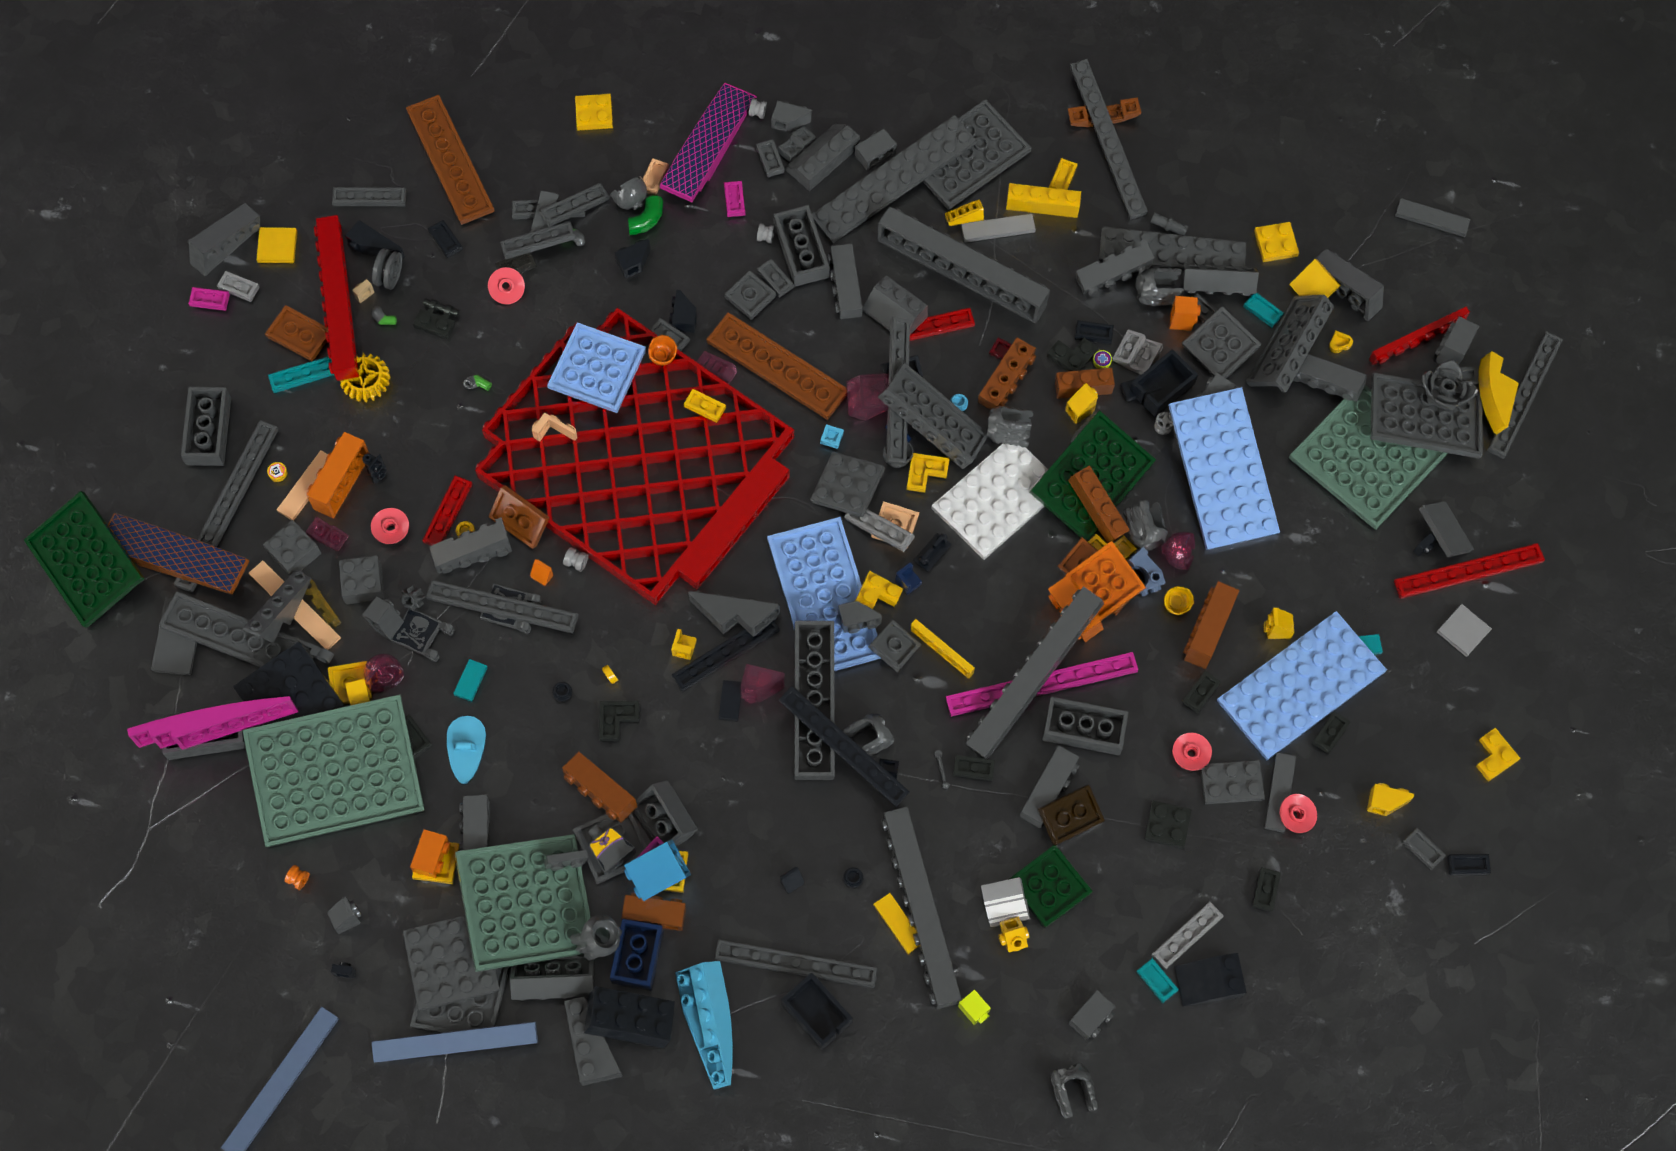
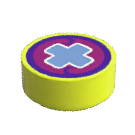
M1104 350L1096 352L1093 357L1094 366L1097 369L1109 368L1112 362L1110 353Z

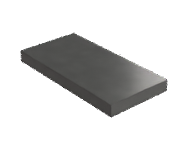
M165 597L162 617L172 601V597ZM159 627L151 671L191 676L198 642Z

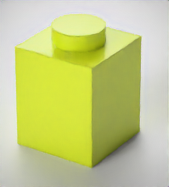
M975 990L959 1002L958 1007L973 1025L977 1022L982 1024L990 1016L988 1013L991 1008Z

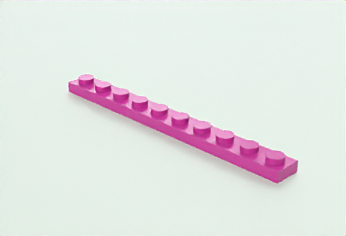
M1130 652L1055 670L1036 696L1138 672V666L1134 654ZM1012 681L946 696L950 717L990 708L995 699L999 700L1002 696V690L1007 683L1011 684Z

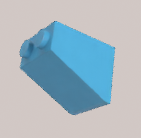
M673 839L624 865L626 877L629 881H633L636 886L634 887L635 894L639 899L642 898L643 901L691 875Z

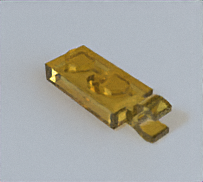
M311 580L312 587L307 589L305 594L314 597L311 601L317 609L321 608L324 611L322 616L327 624L332 623L336 628L342 624L317 589L315 582Z

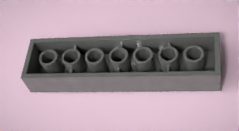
M795 621V689L833 723L834 621ZM795 716L794 780H834L835 751Z

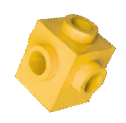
M1019 916L999 922L1001 928L999 940L1002 946H1006L1008 952L1019 951L1028 947L1027 939L1029 938V932L1027 927L1023 926Z

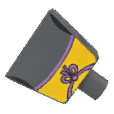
M596 825L588 832L594 839L589 844L590 850L606 877L636 853L635 847L613 828L603 832Z

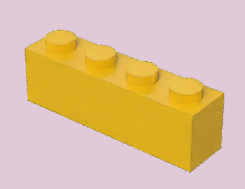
M1009 183L1006 210L1078 218L1081 191Z

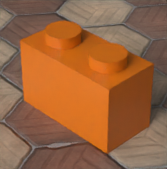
M1175 296L1170 312V329L1192 331L1193 325L1197 324L1201 311V305H1198V297Z
M424 829L410 866L411 870L418 874L436 878L437 874L442 872L444 854L447 855L450 850L451 843H449L448 837Z

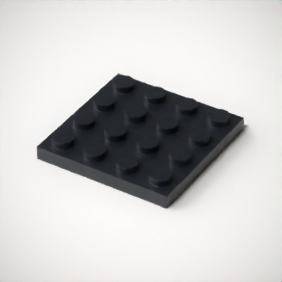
M300 641L233 686L243 702L290 696L298 712L260 724V726L345 706Z

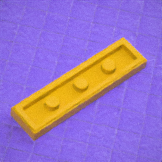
M917 619L911 623V632L965 677L970 678L974 674L975 667Z

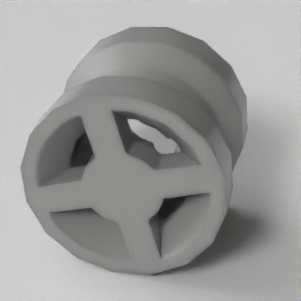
M753 98L749 108V116H758L760 119H764L767 101L759 102Z
M760 223L757 241L765 240L768 243H772L775 226H765L763 223Z
M1162 412L1157 415L1154 429L1158 434H1169L1173 428L1172 417L1170 413Z

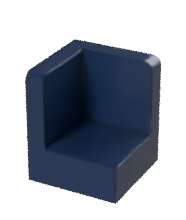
M909 563L896 573L895 582L903 588L906 595L922 585V581L913 571L912 563Z

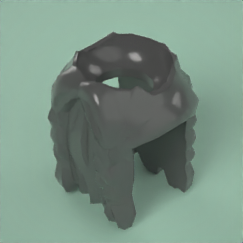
M1148 268L1139 273L1135 287L1140 303L1151 306H1172L1175 296H1181L1184 289L1157 288L1156 285H1175V280L1178 279V275H1181V269Z
M1009 406L992 408L989 412L986 436L997 444L1003 443L1028 447L1029 441L1027 439L1030 437L1032 425L1030 422L1031 418L1029 417H1033L1034 412L1029 409L1023 410Z
M1144 499L1138 505L1135 504L1132 508L1128 507L1123 510L1127 526L1130 529L1131 543L1138 549L1144 547L1149 551L1166 542L1168 530L1164 524L1165 520L1162 518L1163 514L1159 502L1153 503L1152 508H1150L1148 501Z
M867 714L862 719H858L842 730L850 738L868 728L876 731L878 738L861 747L870 756L876 755L881 750L888 748L895 740L893 734L885 727V721L881 714Z
M598 915L590 918L584 924L581 934L571 935L570 940L572 944L577 945L576 951L584 953V958L590 961L615 952L619 947L622 930L612 917ZM595 934L601 938L603 944L596 941Z
M1082 1063L1072 1065L1069 1069L1063 1068L1052 1071L1051 1082L1054 1094L1064 1118L1073 1117L1065 1088V1083L1071 1079L1080 1081L1088 1111L1097 1110L1098 1102L1095 1099V1088L1093 1081H1091V1074Z

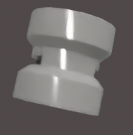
M570 547L565 554L563 565L568 567L573 565L575 570L582 572L587 564L589 555L584 552L577 553L576 549Z

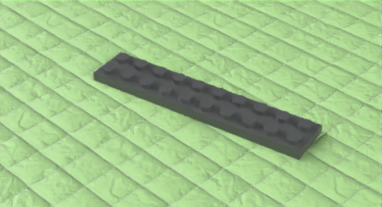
M955 115L815 211L812 214L815 224L833 244L977 144V140Z

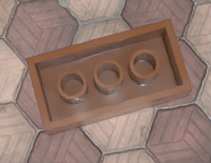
M1219 581L1215 587L1211 586L1183 653L1186 654L1184 661L1203 669L1207 668L1240 590Z

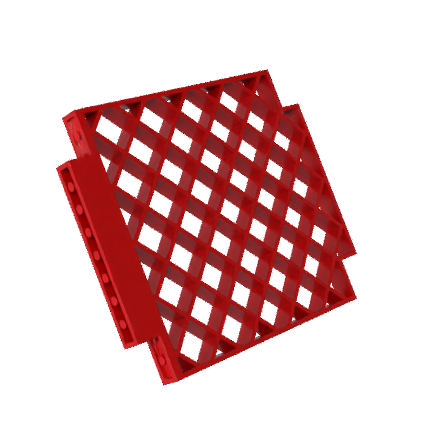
M616 308L614 312H610L606 321L596 328L597 330L609 333L620 321L625 325L626 336L620 338L642 346L650 345L652 339L658 336L619 308ZM576 322L574 326H570L567 329L565 336L555 343L553 350L544 355L539 366H535L532 369L530 376L519 384L517 391L508 396L506 403L496 410L495 416L483 425L482 432L484 438L495 446L490 449L484 461L481 460L477 464L476 475L477 478L498 493L500 488L504 486L501 483L510 482L511 490L516 493L515 481L544 478L546 497L526 500L538 509L547 508L550 518L546 527L580 552L587 553L591 560L656 605L679 577L695 589H698L789 479L790 470L776 461V459L793 440L794 429L678 349L674 360L667 365H657L653 362L639 365L635 376L664 372L666 390L637 394L636 378L634 376L632 380L634 394L625 395L620 407L635 406L637 424L609 428L606 409L584 401L573 402L571 396H568V403L540 406L538 388L548 387L547 385L552 376L543 375L562 355L577 324ZM629 328L638 335H630ZM689 369L697 374V387L670 390L668 372ZM702 379L711 385L702 386ZM534 388L536 407L514 409L528 392ZM692 389L707 396L725 394L733 399L735 412L723 413L717 423L704 416L674 419L672 401L687 399ZM668 402L670 420L641 424L639 405ZM738 403L747 410L739 411ZM603 410L605 428L577 432L578 438L576 441L564 434L547 435L541 441L536 440L534 437L511 440L509 421L537 418L539 421L544 413L554 416L570 414L571 425L576 429L574 413ZM763 420L770 425L772 437L743 441L741 422ZM503 421L506 441L493 434ZM737 423L739 442L711 445L708 426ZM704 427L707 446L678 449L675 430ZM775 429L782 433L778 438L776 437ZM672 431L674 450L645 453L644 434ZM639 435L641 454L612 458L610 439ZM606 439L608 458L580 462L578 443ZM573 444L574 463L547 466L545 447ZM540 448L542 467L514 470L512 451ZM768 449L753 469L748 472L745 452ZM507 452L509 471L487 474L488 470L502 454ZM741 452L744 472L715 475L712 456ZM708 457L711 476L682 479L679 460ZM676 461L678 480L649 484L647 464ZM643 465L645 484L616 488L614 468ZM610 469L612 489L583 492L581 473ZM577 473L579 493L550 496L548 477ZM740 483L720 507L716 486ZM713 487L715 506L686 510L683 490ZM680 491L682 511L653 514L650 494ZM647 495L649 515L620 518L619 498ZM614 500L616 519L587 523L585 503ZM580 504L581 524L559 526L553 521L552 507ZM711 518L691 542L688 520ZM684 521L686 541L657 545L654 525ZM651 526L653 546L624 549L621 529ZM617 530L620 550L597 553L590 548L588 533ZM584 534L585 544L573 535ZM683 552L666 574L661 577L658 555ZM655 557L657 577L633 579L627 574L625 560ZM621 560L622 570L611 562Z

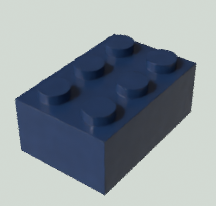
M622 919L620 927L622 934L619 947L615 951L610 981L612 984L652 990L664 932L663 926Z

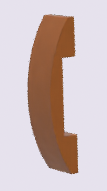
M1138 97L1120 100V104L1106 106L1113 124L1141 115ZM1085 106L1068 108L1071 126L1093 127Z

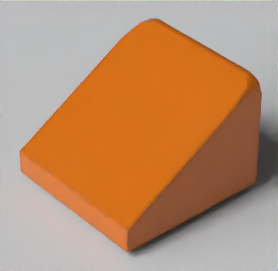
M535 559L530 577L546 586L553 577L552 568Z

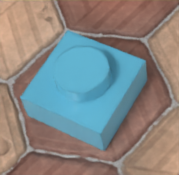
M826 424L820 444L838 449L844 430Z

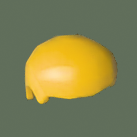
M1175 586L1170 588L1164 596V606L1168 612L1174 615H1183L1189 612L1194 604V596L1188 588Z

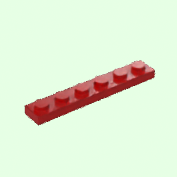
M1464 307L1374 350L1369 361L1372 365L1378 362L1382 364L1393 355L1398 356L1409 347L1413 349L1424 340L1430 341L1436 334L1446 333L1451 322L1456 323L1459 316L1467 320L1470 311L1467 307Z

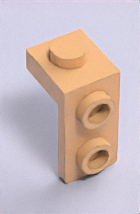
M544 413L539 421L536 420L532 426L533 437L538 441L542 440L550 427L574 441L578 438L576 429L568 423L565 425L552 414Z

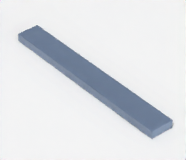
M323 1007L319 1009L221 1148L223 1150H247L338 1022L339 1018Z
M535 1021L372 1041L373 1060L375 1063L538 1043L537 1027Z

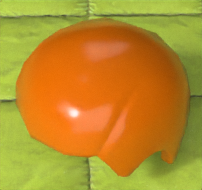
M659 335L653 338L648 348L649 359L657 365L671 363L677 352V345L674 339L667 335Z

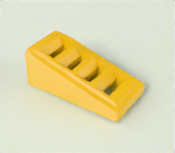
M979 199L946 212L945 218L949 226L984 220V209Z

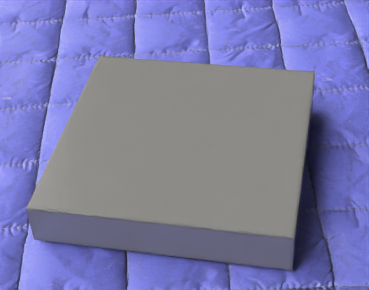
M1461 604L1438 629L1437 633L1467 657L1492 628Z

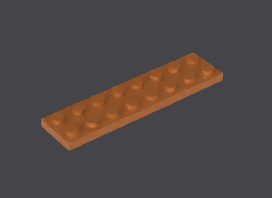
M436 95L406 107L407 113L460 224L463 225L495 212L440 96Z
M729 312L707 338L708 344L827 420L849 393L848 388Z

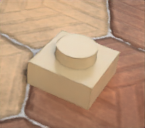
M367 279L357 284L355 289H353L354 296L359 303H362L375 293L372 284Z

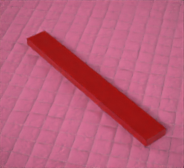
M1536 543L1394 580L1401 599L1543 563L1545 559L1539 544Z

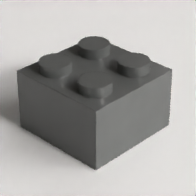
M1460 316L1456 323L1452 321L1435 353L1438 355L1435 362L1442 364L1454 359L1459 365L1479 326Z
M293 520L263 544L267 553L289 576L294 571H302L321 555L316 543Z
M378 555L339 561L341 592L345 604L373 601L376 596L382 600L384 599L382 565Z

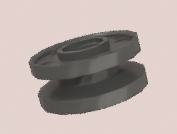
M385 248L380 250L373 267V285L380 287L384 284V287L390 290L395 287L402 268L401 253L394 251L391 254L390 250Z

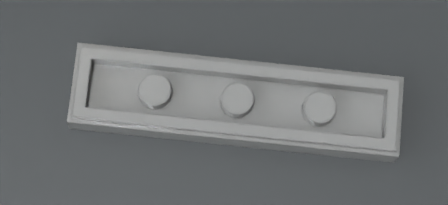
M1032 214L961 224L964 243L1034 233L1036 230Z
M868 509L863 517L846 513L844 516L850 523L903 552L915 538L912 533Z
M1208 902L1152 953L1153 958L1166 970L1224 917L1223 914L1211 902Z

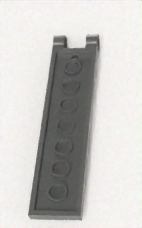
M177 591L159 623V627L259 667H262L298 641L302 643L312 659L315 657L321 662L330 664L334 656L327 649L320 648L282 632H278L274 643L264 640L243 630L250 621L249 619Z

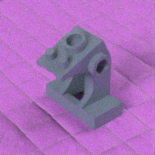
M1144 547L1134 552L1127 559V562L1133 569H1138L1144 575L1146 589L1139 593L1142 597L1148 595V590H1150V593L1161 590V586L1166 583L1162 570L1147 555L1148 551Z

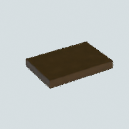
M1085 785L1038 808L1053 846L1105 821L1090 785Z

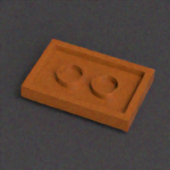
M285 305L266 331L265 336L302 357L314 361L327 342L325 332H328V327L326 328L317 321Z
M506 485L500 488L488 516L493 521L502 517L505 529L532 549L537 547L550 518Z

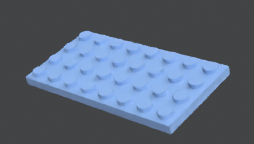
M1242 387L1170 403L1168 406L1206 550L1280 533Z
M841 517L767 536L794 629L795 621H834V671L881 659L868 648L878 636L875 628H863L856 633L843 632L838 605L854 602L862 584Z
M1336 611L1220 696L1217 702L1267 761L1384 674L1387 669Z

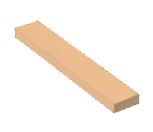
M261 561L249 572V575L270 596L285 582L264 561ZM302 599L293 619L324 649L329 650L341 637Z

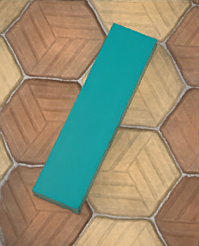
M324 357L268 374L273 393L333 376L334 374H331L329 369V363H332L331 358Z

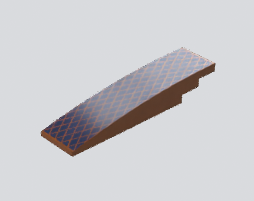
M114 513L108 523L111 531L132 561L138 566L232 595L250 562L244 557L120 514Z

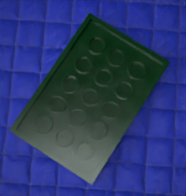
M1099 410L1029 493L1078 536L1088 541L1098 528L1068 480L1075 473L1090 465L1113 504L1117 507L1156 459Z
M83 491L76 494L24 539L76 618L85 628H88L145 579Z

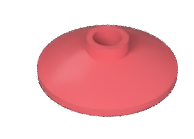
M512 268L497 269L488 280L489 294L498 303H515L524 293V279L518 271ZM504 282L509 284V288L506 290L502 287Z
M386 508L379 511L371 522L373 536L384 544H394L401 541L409 531V520L406 514L396 508ZM393 526L394 529L389 531L388 528Z
M1186 733L1176 739L1172 754L1180 767L1196 771L1204 768L1210 762L1212 748L1208 740L1202 735ZM1188 752H1193L1195 756H1189Z
M1292 794L1282 801L1280 818L1284 826L1290 831L1305 833L1316 824L1317 810L1314 803L1305 795ZM1293 812L1297 813V818L1294 816Z

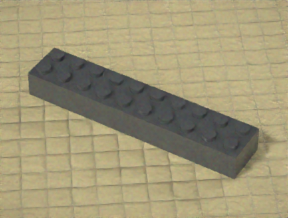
M889 206L879 221L877 241L1016 314L1037 323L1047 307L1050 290L1045 285L1032 281L1028 276L1015 272L1011 267L1001 265L997 260L984 256L980 251L967 247L963 242L953 240L949 235L936 231L932 226L919 222L915 217H909L901 210Z

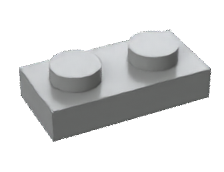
M225 271L217 287L219 290L229 291L230 294L251 302L259 289V284Z

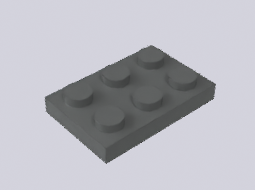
M1260 760L1212 763L1200 769L1205 804L1263 801L1265 799Z

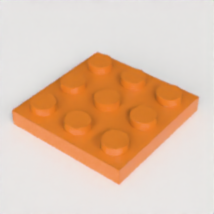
M1113 541L1065 575L1068 576L1077 590H1081L1084 586L1103 600L1104 605L1096 614L1100 621L1146 589L1144 583Z

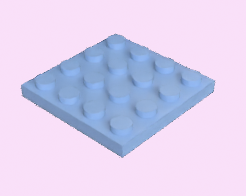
M577 322L549 380L548 389L618 413L646 352V347Z

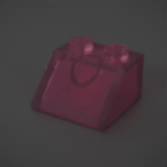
M889 374L859 375L846 381L849 416L866 421L888 410V406L878 396L888 386Z
M746 664L741 682V698H744L746 702H762L784 689L785 673Z

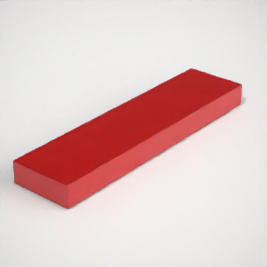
M971 308L927 317L910 334V341L974 327L975 321Z
M456 475L454 476L422 540L423 543L432 546L446 539L473 485L471 481Z

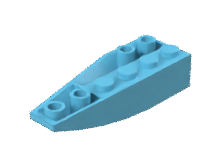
M720 961L702 962L677 971L675 974L684 1016L712 1087L715 1090L731 1085L733 1049L731 1016Z

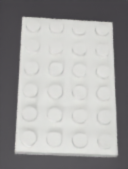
M1002 444L931 506V509L985 560L1044 507L1029 491L1048 469L1026 447Z

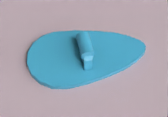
M462 716L454 720L448 727L446 734L450 765L455 777L461 784L469 783L475 775L485 747V727L480 720L472 716Z

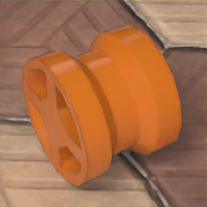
M293 865L285 877V883L293 884L296 889L301 890L308 881L310 873L306 870L301 871L297 865Z

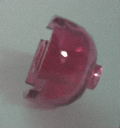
M1177 532L1168 538L1167 543L1163 544L1162 553L1165 554L1166 561L1173 568L1180 570L1190 569L1194 558L1193 555L1191 556L1192 549H1195L1194 534Z
M378 654L367 661L364 666L363 676L370 690L383 692V688L391 685V689L397 686L404 678V673L397 658L390 654Z

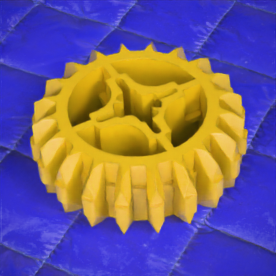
M363 353L362 357L357 355L359 377L340 380V386L344 389V393L349 395L352 400L356 398L360 402L363 398L364 402L367 403L368 398L374 401V396L381 397V391L386 392L385 386H389V379L391 377L389 369L383 360L381 361L378 356L374 358L371 353L366 357ZM368 368H373L378 372H375L374 370H368ZM355 383V385H360L362 388L355 387L352 384Z

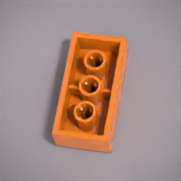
M346 432L337 438L335 448L332 453L330 452L327 455L325 465L318 470L316 480L307 489V497L315 511L334 519L365 466L362 461L363 456L370 454L364 440Z

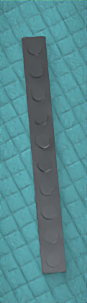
M1084 59L1070 64L1071 71L1130 220L1147 215V208L1088 60Z
M261 420L259 421L198 536V541L214 547L218 546L278 432L276 426ZM176 578L174 582L176 587L191 593L194 592L197 586L196 583Z

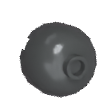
M639 176V178L635 177L620 185V191L617 192L615 189L610 194L618 207L627 210L631 208L637 210L643 206L642 202L647 196V187L642 177Z

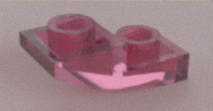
M317 516L306 530L307 535L336 551L340 550L349 537L345 532L334 525H329Z

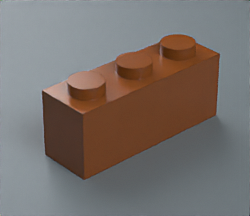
M1112 368L1057 372L1055 378L1057 399L1072 398L1086 383L1090 388L1093 387L1098 395L1112 394L1115 385Z
M631 893V895H625L621 919L661 925L663 929L683 931L686 903H682V900L672 898L670 901L662 900L663 898L659 896H652L643 901L635 893Z

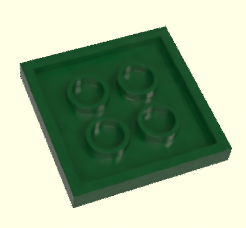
M1056 845L1049 848L1009 878L1020 877L1022 879L1028 908L1044 928H1047L1093 892Z

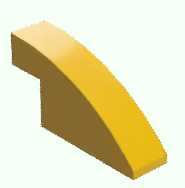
M1491 351L1480 359L1478 382L1485 415L1493 432L1498 434L1509 426L1518 382L1500 373L1504 358Z

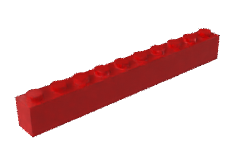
M338 215L316 218L317 226H314V233L318 237V241H315L317 252H320V256H317V261L322 270L319 271L320 281L323 282V286H320L322 297H325V301H322L323 311L327 315L324 317L325 327H328V332H325L327 343H330V347L327 348L328 357L332 360V363H329L330 373L335 375L337 381L359 377L342 226Z

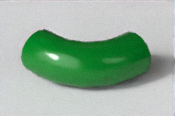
M647 197L643 213L639 216L628 217L630 235L645 233L656 226L662 216V197Z

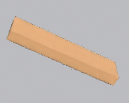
M320 450L277 508L278 513L294 521L309 501L307 489L316 480L318 470L325 465L327 453Z

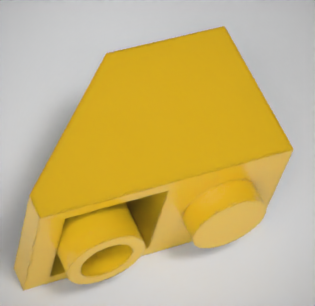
M1086 383L1067 402L1065 411L1076 424L1094 412L1098 399L1096 390L1093 387L1090 388Z
M1273 608L1271 613L1268 614L1267 620L1264 621V632H1267V638L1291 639L1294 634L1293 614L1279 608Z
M1384 783L1375 784L1370 791L1367 811L1387 816L1408 804L1414 798V794L1409 793L1407 789L1390 788L1389 785Z

